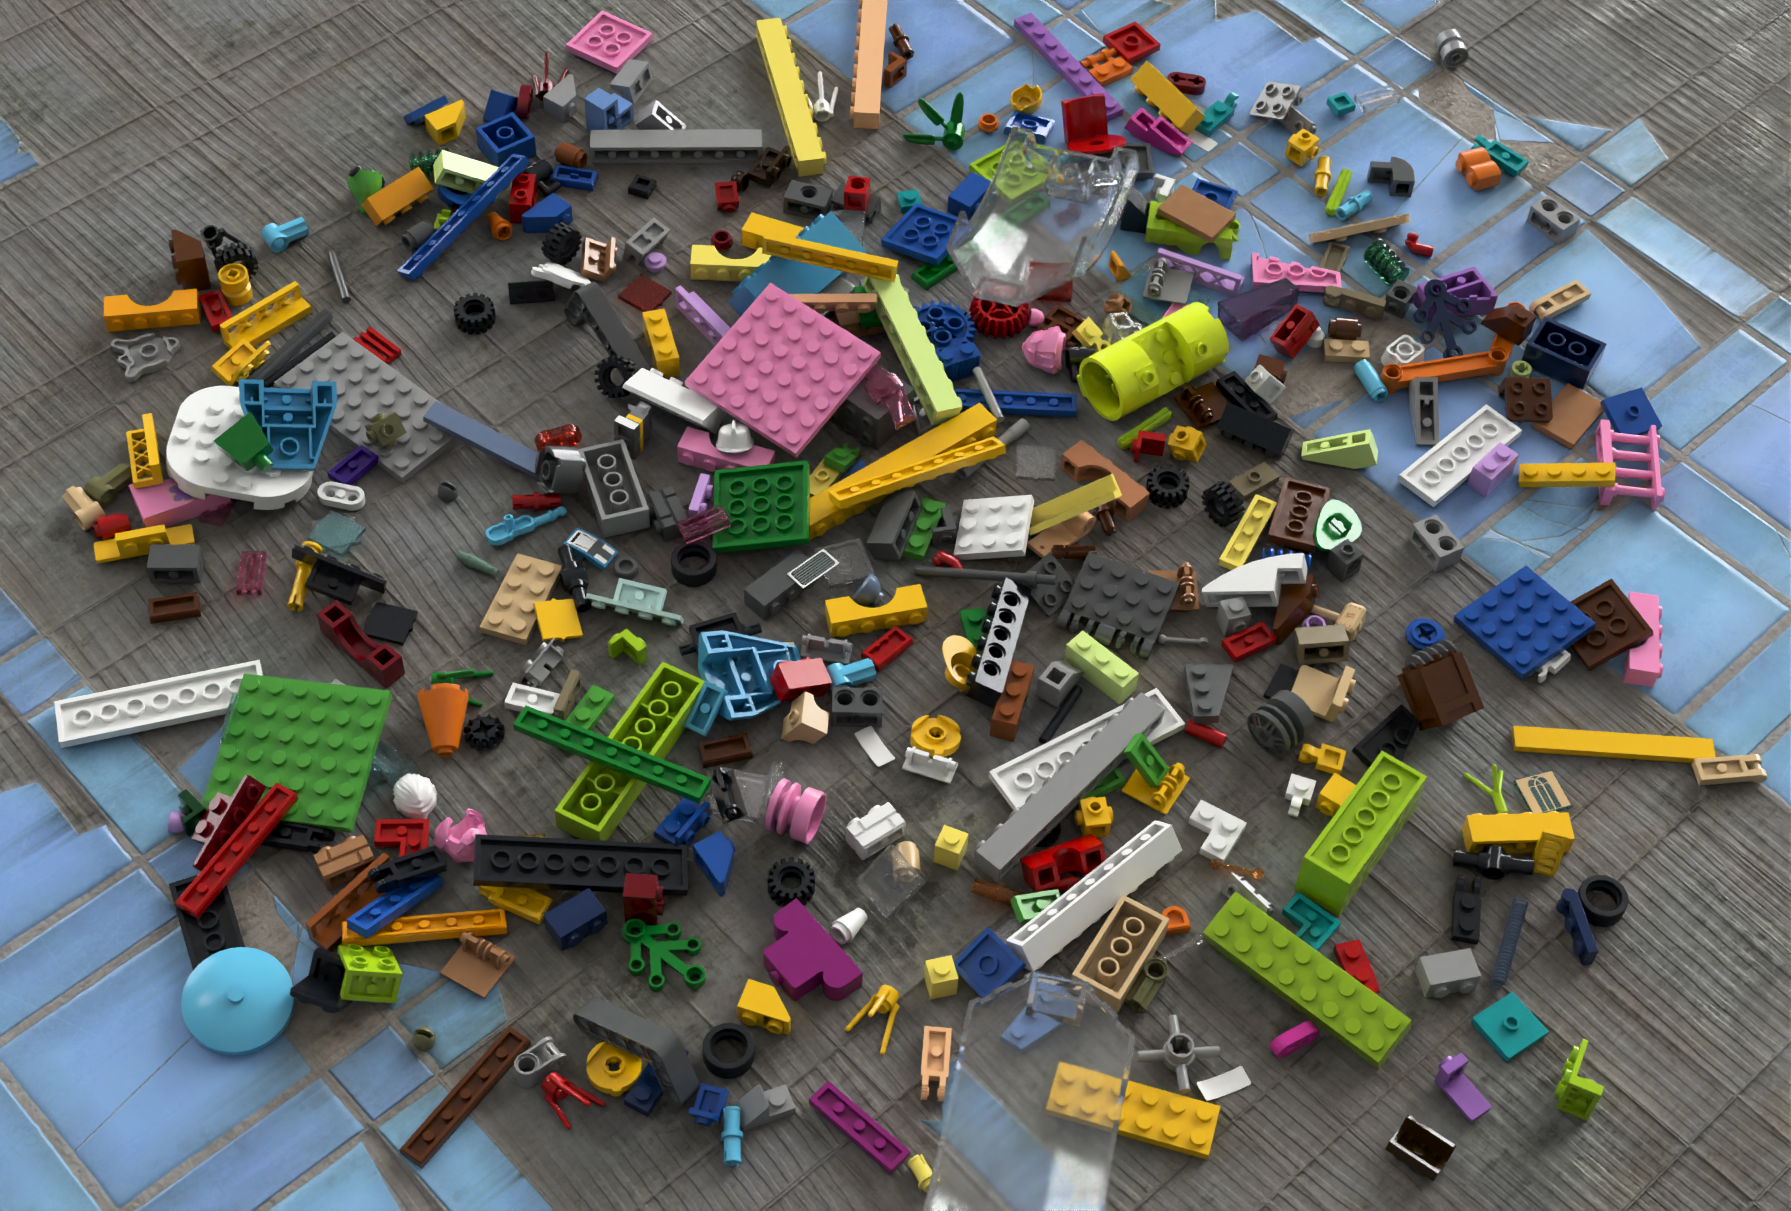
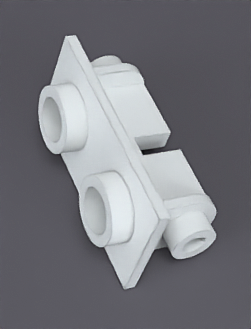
M915 746L907 748L905 753L906 760L902 769L951 784L958 762H954L953 758L947 759L935 754L933 759H931L930 753L916 749Z

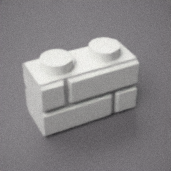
M889 802L882 806L876 805L869 810L868 815L861 819L854 818L848 823L845 839L861 860H865L905 836L906 822Z

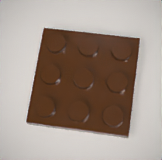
M1612 578L1571 601L1573 605L1596 623L1593 631L1571 645V648L1589 671L1653 636L1652 628Z

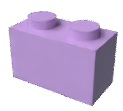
M1501 442L1498 443L1473 466L1467 485L1486 498L1513 473L1519 454Z

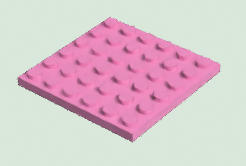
M769 283L685 380V385L797 458L881 358V352L772 283Z

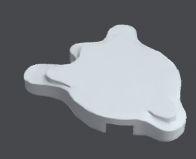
M546 262L545 265L539 264L538 268L532 267L531 270L533 276L549 280L568 289H571L574 284L582 288L591 283L587 277L580 275V273L552 262Z

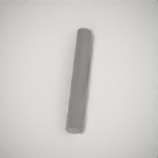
M975 367L972 372L992 415L997 419V423H1000L1004 420V416L981 368Z

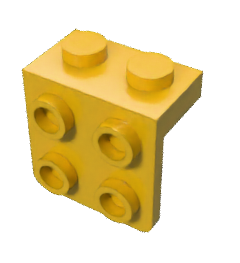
M243 338L212 365L210 370L227 386L239 384V379H247L252 370L258 369L265 362L264 359L270 354L268 349L271 343L266 341L256 350Z

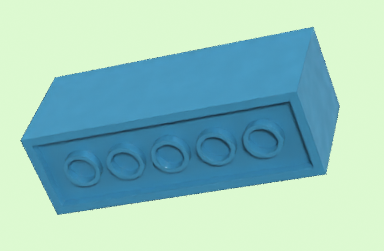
M832 211L826 216L820 214L809 227L806 226L796 237L801 240L861 253L867 251ZM771 256L751 276L748 275L739 283V286L731 292L734 296L728 303L742 316L769 283H772L788 294H819L845 272Z

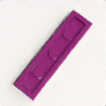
M827 1081L809 1098V1104L890 1175L910 1157V1151L831 1082Z

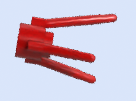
M557 1072L550 1073L542 1082L541 1089L546 1093L544 1100L551 1105L568 1130L572 1126L556 1103V1099L562 1101L569 1094L587 1107L591 1105L590 1101L601 1107L605 1106L604 1101L573 1084L566 1077L563 1078Z

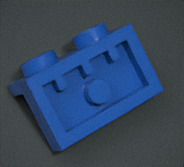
M683 798L654 831V837L665 844L689 846L693 842L697 831L701 827L704 828L711 819L710 803L704 801L700 805Z

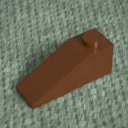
M1307 574L1305 584H1283L1273 624V633L1277 638L1276 645H1281L1311 612L1315 599L1319 598L1320 585L1316 584L1314 574Z

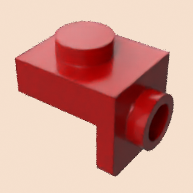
M736 181L715 183L717 210L732 212L735 209H739L740 201Z
M1139 430L1137 439H1132L1130 453H1135L1134 462L1139 461L1140 453L1163 456L1166 434Z

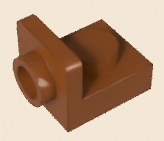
M894 52L888 54V65L884 69V85L892 88L905 78L907 74V60Z

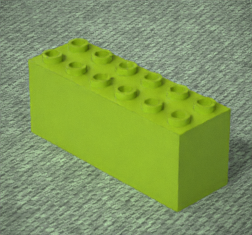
M1381 751L1305 854L1294 890L1339 917L1415 811L1427 776L1386 752Z

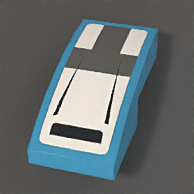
M576 528L563 543V545H571L573 554L578 559L582 560L585 557L601 571L608 566L619 552L605 541L579 528Z

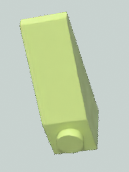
M1371 429L1305 441L1303 442L1301 457L1302 460L1352 469L1367 468L1377 465L1378 449Z

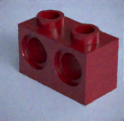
M626 873L623 891L625 923L630 919L636 918L642 920L646 925H657L658 915L663 916L664 913L663 886H659L658 875Z

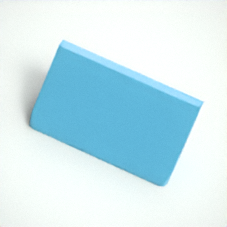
M705 680L684 727L707 737L722 705L723 697L727 695L728 691Z

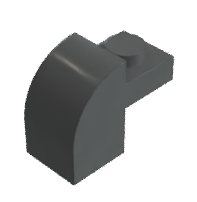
M1391 157L1390 162L1371 161L1367 174V183L1389 184L1390 196L1411 197L1415 184L1414 170L1408 162L1397 157Z

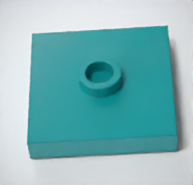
M1513 992L1486 1008L1471 1020L1473 1026L1506 1063L1545 1038L1549 1033Z

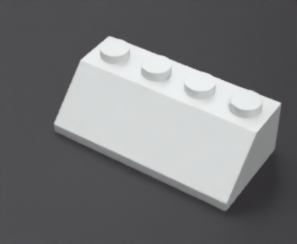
M641 368L624 383L622 388L637 398L716 434L726 414L725 411L690 388L683 387V382L673 377L667 380L663 378L664 373L654 368H651L650 371Z

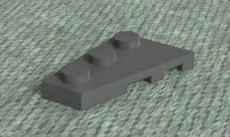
M1234 664L1185 665L1184 675L1193 723L1219 722Z

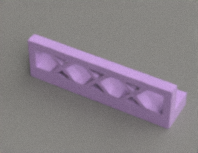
M1159 248L1157 251L1156 260L1161 257L1165 258L1168 262V268L1194 272L1193 284L1237 298L1244 284L1245 278L1242 275Z
M681 285L675 288L676 308L716 346L730 330V327L694 291L688 293Z

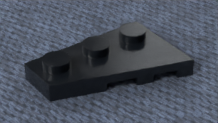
M1401 704L1363 738L1351 752L1367 767L1372 765L1381 751L1402 761L1403 755L1420 721Z

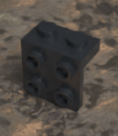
M322 948L314 950L309 975L291 988L290 996L297 998L301 1003H311L322 1007L324 1011L329 1013L340 1012L353 1000H342L340 996L345 975V967L340 956Z

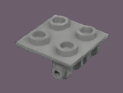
M1268 81L1249 115L1283 120L1292 104L1293 106H1299L1303 103V97L1299 94L1302 86Z
M1161 257L1155 261V265L1150 267L1142 298L1186 305L1194 272L1168 268L1167 260Z

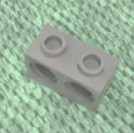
M1547 195L1531 206L1526 222L1555 244L1560 245L1576 234L1580 218Z
M1437 514L1412 525L1408 539L1435 572L1459 562L1464 547Z

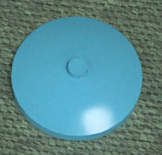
M248 947L225 949L206 958L190 974L182 993V1015L191 1035L208 1050L229 1056L254 1053L273 1043L288 1026L295 1006V997L290 996L293 984L285 967L272 955L262 950Z

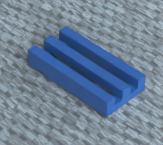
M556 165L551 177V183L558 181L562 187L593 191L596 179H598V171Z

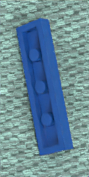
M436 874L400 887L396 886L347 919V928L366 939L442 887V877Z

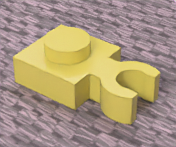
M1089 317L1072 332L1084 347H1092L1096 353L1101 351V348L1105 349L1111 345L1108 341L1100 338L1104 333Z

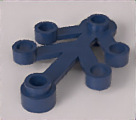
M1430 280L1424 287L1426 298L1420 309L1414 313L1413 318L1417 323L1425 322L1429 317L1428 311L1433 303L1436 313L1426 330L1420 334V341L1426 345L1430 344L1434 340V333L1440 324L1447 346L1443 352V358L1455 357L1451 354V350H1455L1458 356H1462L1463 351L1456 345L1450 323L1462 329L1467 335L1476 331L1477 324L1473 320L1466 321L1446 309L1444 301L1456 307L1457 312L1461 314L1466 313L1471 308V303L1468 299L1460 300L1448 293L1446 285L1441 280ZM1433 287H1437L1439 293H1435ZM1460 303H1464L1466 309H1462ZM1418 313H1423L1424 319H1420ZM1466 324H1470L1473 329L1468 330ZM1424 334L1430 335V340H1426Z

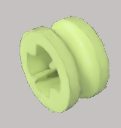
M1515 361L1512 364L1509 375L1510 377L1529 378L1532 367L1526 361Z

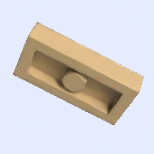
M1323 340L1324 361L1357 363L1360 360H1367L1368 362L1370 360L1368 341Z

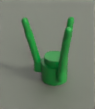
M473 669L433 672L431 685L441 683L455 684V679L491 676L494 672L492 670L474 672ZM468 699V704L478 707L483 706L482 702L475 701L473 699Z

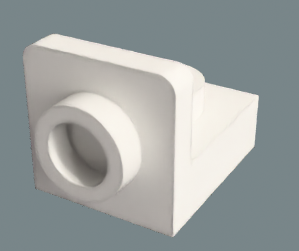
M1155 174L1152 191L1156 193L1155 199L1158 200L1157 203L1164 202L1174 192L1175 179Z
M1258 365L1245 379L1249 387L1269 404L1286 388L1262 365Z

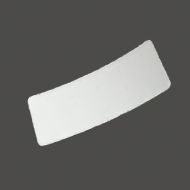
M872 726L855 733L863 749L878 767L895 759Z
M1239 1066L1219 1076L1197 1082V1085L1205 1100L1209 1101L1251 1085V1081L1243 1067Z

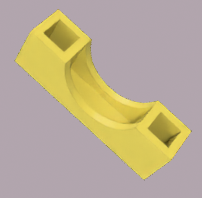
M692 245L691 279L741 282L748 275L751 276L762 263H766L771 255L762 254V248H758L753 255L747 258L729 259L719 254L715 246Z

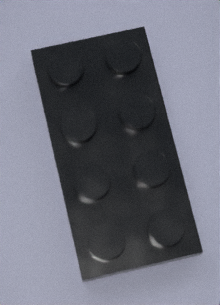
M198 875L169 884L193 970L206 958L219 951L245 947L227 885L198 919L176 906V900Z

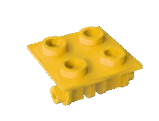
M1176 763L1169 767L1170 770L1164 776L1163 781L1160 782L1159 787L1151 788L1136 769L1121 792L1167 815L1190 780V777L1184 775V765Z

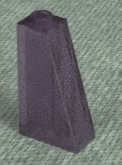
M1283 278L1218 302V318L1222 325L1241 341L1246 340L1290 312L1295 304H1298V287L1287 278Z

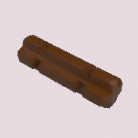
M1053 545V548H1051V553L1055 559H1062V557L1064 559H1083V557L1086 559L1088 552L1097 554L1096 547L1085 545V548L1083 545H1065V547L1063 545Z

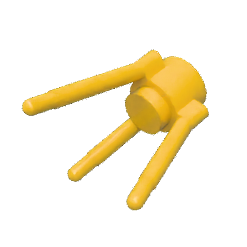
M882 985L878 992L873 994L869 1002L846 1026L845 1031L849 1032L868 1011L869 1017H872L877 1011L882 1014H886L889 1011L890 1014L880 1049V1054L884 1055L896 1013L900 1008L896 1003L899 999L898 991L889 985Z

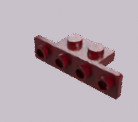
M244 775L233 796L217 792L216 796L210 801L202 820L196 825L195 832L191 837L197 843L204 845L193 863L195 869L201 872L247 818L264 793L265 785L250 775Z

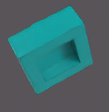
M1346 92L1327 98L1326 104L1337 117L1355 111L1356 104Z
M918 189L897 192V202L901 213H907L916 203L922 205Z

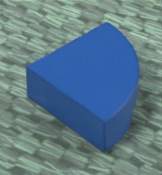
M862 460L858 461L850 467L839 481L867 465Z

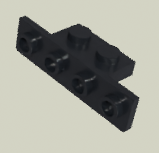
M294 544L292 548V558L313 566L305 583V588L348 605H352L361 585L382 594L386 591L387 581L377 573L369 574L354 564L346 565L337 561L331 555L318 554L312 548L305 545L298 546Z

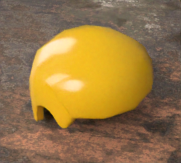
M1026 83L1011 93L1010 104L1015 111L1033 114L1041 106L1042 91L1038 85L1031 87Z

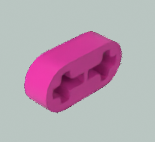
M1309 1020L1276 1037L1269 1047L1277 1058H1283L1314 1041L1320 1032L1314 1023Z

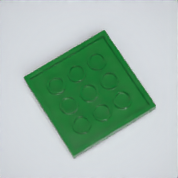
M808 460L715 470L712 545L715 553L809 544L810 465Z

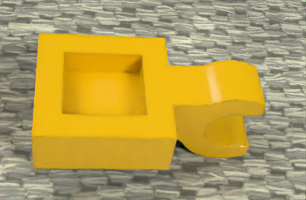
M1323 743L1320 749L1310 744H1303L1298 761L1302 763L1316 762L1315 769L1340 775L1346 750Z

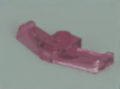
M876 363L864 377L868 381L865 384V390L877 405L886 402L897 431L915 421L916 418L904 390L903 381L898 375L887 372Z

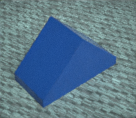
M491 90L483 122L488 123L509 113H514L517 109L518 97Z

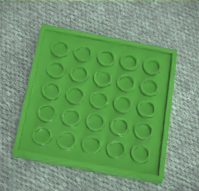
M244 673L202 805L207 811L210 801L216 796L217 792L233 796L244 775H250L266 786L258 803L276 782L298 795L299 799L281 819L282 821L352 833L392 699L391 691Z

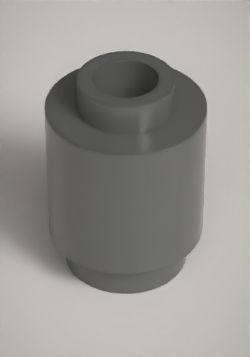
M422 220L404 231L401 240L409 251L418 250L435 233V229L431 223Z

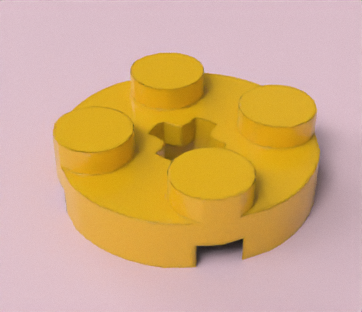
M929 715L918 718L912 725L910 745L930 753L931 759H933L934 754L941 757L952 755L960 746L961 735L959 725L949 717L937 715V718H929ZM931 735H933V736L940 735V737H939V738H935V737H932Z
M605 1041L597 1044L587 1057L586 1071L590 1083L597 1090L612 1096H621L625 1091L630 1090L642 1072V1062L639 1057ZM617 1062L620 1063L618 1071H609V1063L613 1065Z

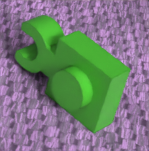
M845 442L842 448L835 447L824 457L823 464L844 473L854 465L860 448L849 449L850 443Z

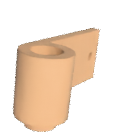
M1086 511L1047 528L1028 541L1027 547L1043 558L1049 552L1051 553L1053 545H1063L1064 547L1065 545H1072L1087 535L1095 525L1096 518Z

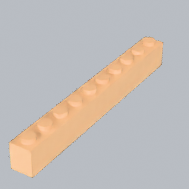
M859 0V8L862 9H858L857 21L861 23L857 22L856 35L860 36H856L855 49L859 50H855L854 62L858 64H854L853 76H857V78L852 79V90L856 92H851V105L854 106H850V119H854L853 128L879 129L888 0Z

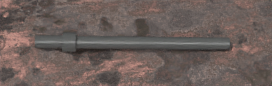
M915 566L914 574L921 576L1004 581L1006 577L1018 583H1026L1027 586L1057 584V575H1044L1036 571L1015 573L931 566Z

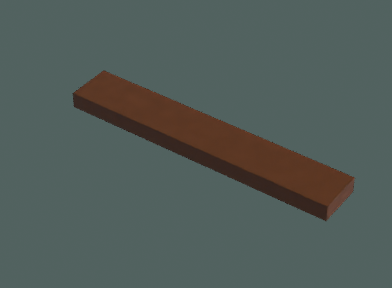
M508 1026L399 1149L400 1154L423 1169L514 1065L516 1057L530 1047L531 1041Z

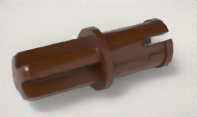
M894 23L893 26L889 27V31L894 39L893 44L899 49L901 56L908 60L914 56V51L909 44L908 36L904 35L897 23Z
M1107 502L1096 507L1095 516L1100 521L1103 532L1107 536L1116 533L1117 527L1113 518L1114 510L1109 506V503Z

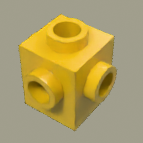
M1305 129L1300 130L1288 140L1285 157L1302 167L1310 159H1314L1317 156L1320 138Z
M1177 425L1174 432L1170 434L1167 445L1175 459L1198 463L1207 443L1201 431H1197L1190 426L1182 427Z
M1087 797L1081 799L1078 810L1074 812L1076 825L1081 827L1082 835L1091 834L1095 838L1109 837L1111 822H1113V811L1111 806H1107L1106 798Z

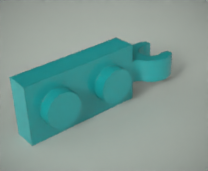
M1231 92L1224 102L1217 100L1203 112L1205 118L1196 126L1195 130L1210 137L1234 116V109L1237 107L1235 100L1239 98V95Z
M1478 135L1474 139L1477 143L1471 149L1483 147L1490 155L1491 160L1499 168L1514 177L1519 175L1529 163V160L1495 139L1489 142L1482 135Z

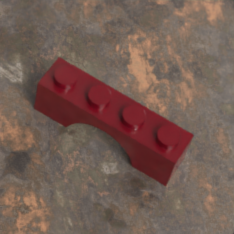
M337 600L317 614L321 633L382 686L388 688L405 675L402 656L386 642L382 645L373 642L359 627L353 614Z

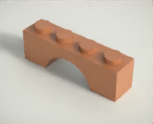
M1080 440L1062 454L1060 469L1076 482L1083 480L1096 481L1113 473L1122 496L1112 500L1111 508L1125 521L1130 522L1147 508L1150 493L1146 488L1131 479L1127 473L1122 472L1109 459L1104 458L1083 440Z

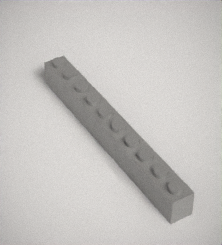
M1142 692L1136 698L1131 697L1119 714L1114 713L1103 729L1099 728L1095 731L1087 745L1082 744L1071 760H1065L1054 776L1050 775L1046 778L1038 792L1033 791L1021 808L1016 807L1004 824L1000 823L995 827L987 841L982 840L974 850V865L998 883L1020 862V858L1025 857L1079 804L1081 799H1084L1127 757L1124 750L1135 734L1143 733L1147 738L1162 723L1165 709Z

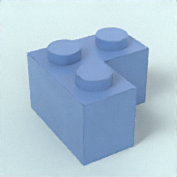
M597 88L584 98L586 128L589 132L591 130H621L634 120L633 104L616 93L610 95L604 90Z

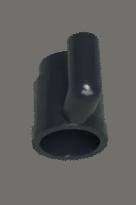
M544 159L540 162H535L521 173L536 174L537 189L545 196H549L561 188L558 181H554L549 186L543 183L553 174L552 166Z
M1066 348V367L1070 371V378L1073 383H1078L1076 376L1079 375L1078 369L1085 358L1096 353L1094 348Z

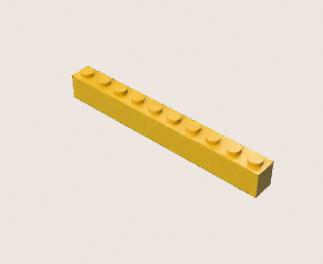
M978 403L810 498L809 540L822 536L829 529L843 524L847 519L862 513L871 505L880 503L888 495L884 494L875 497L871 501H863L854 504L850 508L840 509L829 500V491L993 437L996 434L997 419L981 403Z

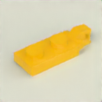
M478 886L479 894L488 898V902L501 909L504 908L508 912L539 925L544 920L543 915L553 905L551 898L528 888Z

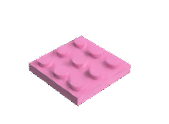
M601 11L566 44V51L618 74L629 59H633L653 40V33L605 11Z

